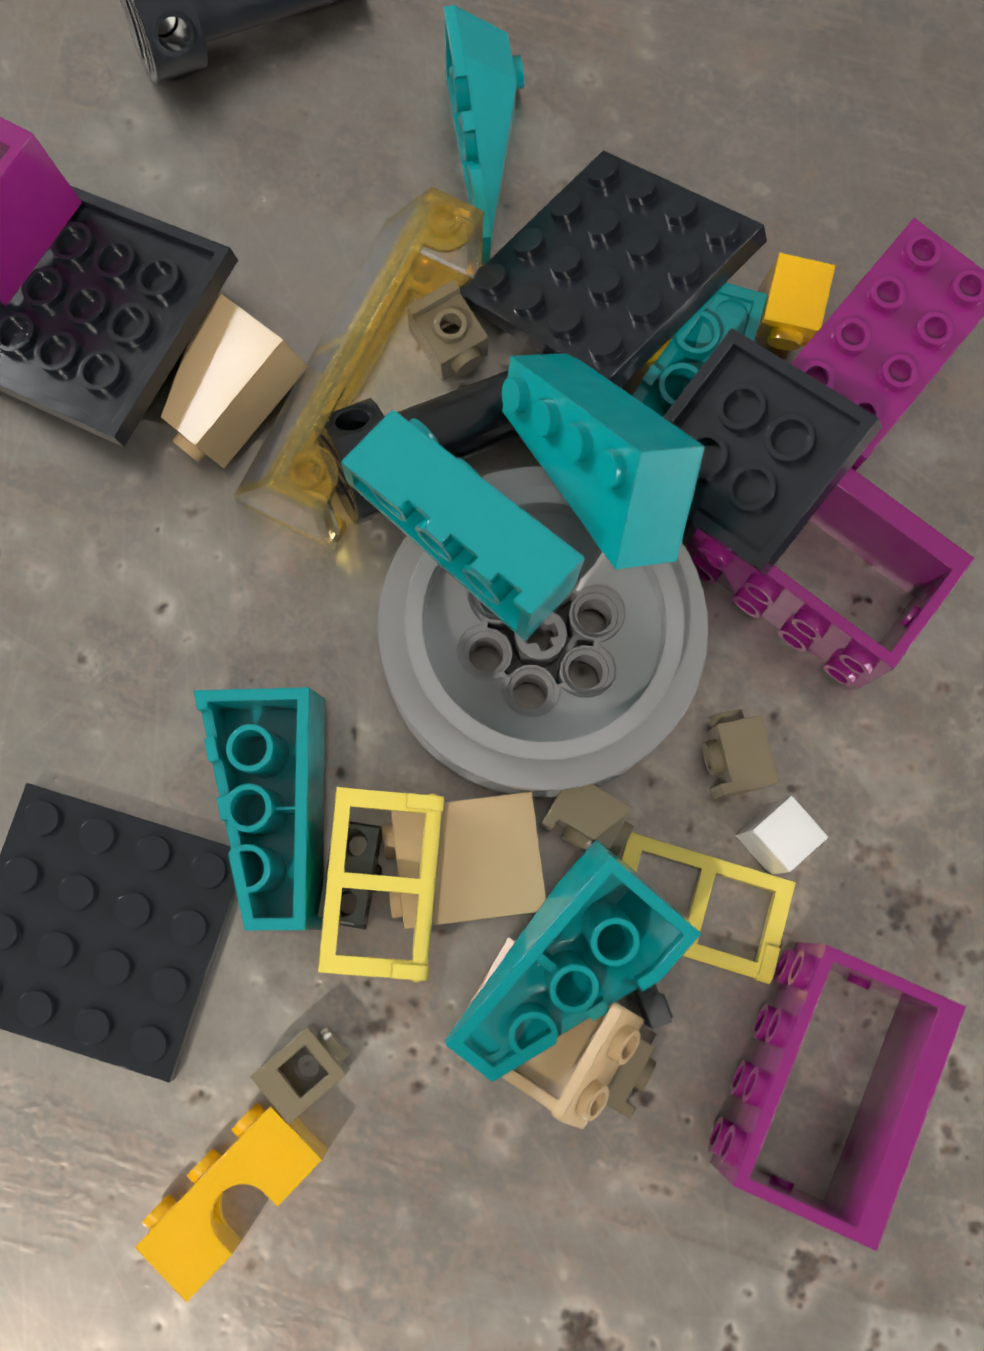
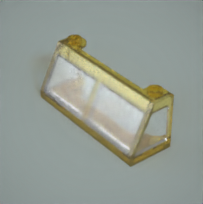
M431 186L385 221L306 364L308 368L297 380L233 497L238 504L335 551L347 528L345 520L335 513L331 504V499L339 479V470L334 457L326 449L318 446L317 440L333 411L353 404L410 297L418 300L455 279L460 288L468 286L474 280L476 272L482 268L483 210Z

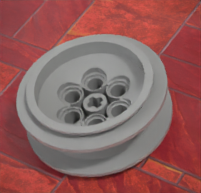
M542 466L507 469L483 476L481 478L585 557L575 587L537 628L541 636L551 635L552 637L549 640L547 650L541 651L537 643L527 644L526 641L520 638L496 615L485 612L480 606V601L406 535L394 555L386 574L378 612L380 655L392 697L400 715L420 744L438 762L473 784L507 795L532 792L533 798L557 797L561 790L589 784L598 787L630 770L654 750L675 728L695 695L703 673L708 644L707 607L697 569L687 549L681 542L678 558L675 562L615 570ZM584 610H597L605 617L607 628L601 632H589L582 628L578 622L577 615ZM483 646L492 647L498 651L502 662L492 671L478 670L469 660L471 653L475 649ZM578 663L587 664L596 671L598 684L589 689L579 688L571 682L568 669ZM524 682L535 683L543 689L545 702L537 708H525L516 701L514 689Z

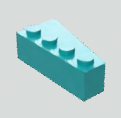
M566 353L511 356L508 377L502 386V412L614 569L677 561L705 446L575 357Z
M392 409L341 461L348 484L524 641L532 635L574 589L585 557L481 478L467 462L460 458H455L442 448L434 434L419 420L412 418L410 421H407Z
M309 687L193 690L197 710L202 713L207 738L204 739L208 762L213 764L219 797L216 799L220 819L225 821L231 848L228 855L244 930H322V918H318L323 889L326 699Z

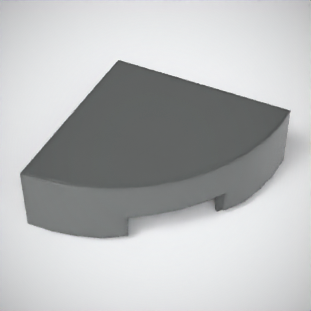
M656 984L644 991L640 987L633 991L646 1026L655 1029L672 1022L673 1015L664 993H659Z

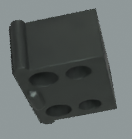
M349 821L344 872L381 875L382 867L378 864L382 842V826ZM361 836L367 840V846L362 854L356 856L351 853L349 844L354 837ZM330 850L328 855L318 918H323ZM342 888L341 897L348 893L354 894L357 905L354 912L349 914L344 913L340 909L338 926L366 930L372 895L376 890Z

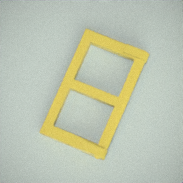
M344 787L336 788L318 973L407 979L416 983L428 981L430 966L428 965L444 797L433 793L422 795ZM350 807L425 814L419 879L344 872ZM342 888L418 894L412 960L336 954Z
M631 832L624 845L621 860L635 872L637 871L642 852L699 869L686 918L699 931L702 928L715 875L772 892L755 962L697 944L699 937L683 954L684 957L770 984L775 974L780 944L796 882Z

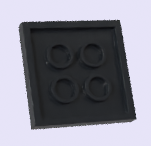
M733 328L729 330L663 417L705 446L687 522L764 576L769 573L882 428L878 417Z

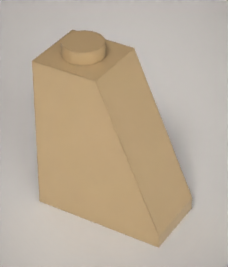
M219 292L186 346L161 418L179 432L172 441L199 463L207 455L224 469L308 366L282 338Z

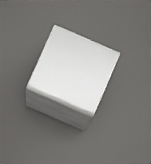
M792 795L769 804L735 835L770 875L792 871L829 837Z

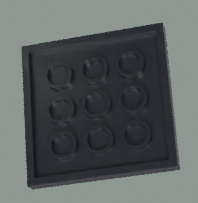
M603 150L460 288V294L472 312L542 354L565 353L575 357L621 388L767 242L764 224Z
M71 186L82 201L81 205L9 304L5 306L0 303V391L125 447L231 274L238 259L228 246Z
M26 783L0 853V1029L168 1083L173 1081L237 894L228 852L231 851L230 846Z

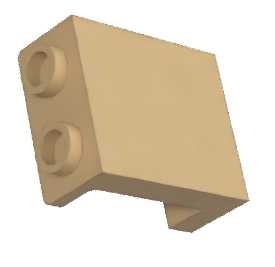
M532 792L445 802L443 812L441 813L432 925L537 912L546 900ZM391 811L392 823L382 824L385 858H396L398 877L419 879L425 814ZM389 892L392 918L403 917L404 929L415 928L418 894Z
M508 937L472 1001L515 943L511 938ZM615 1002L608 1006V1013L595 1021L588 1018L557 1037L555 1045L502 1076V1078L551 1110L552 1116L561 1122L584 1130L587 1122L594 1120L605 1107L609 1097L608 1085L619 1065L627 1063L634 1055L640 1042L639 1030L645 1020Z

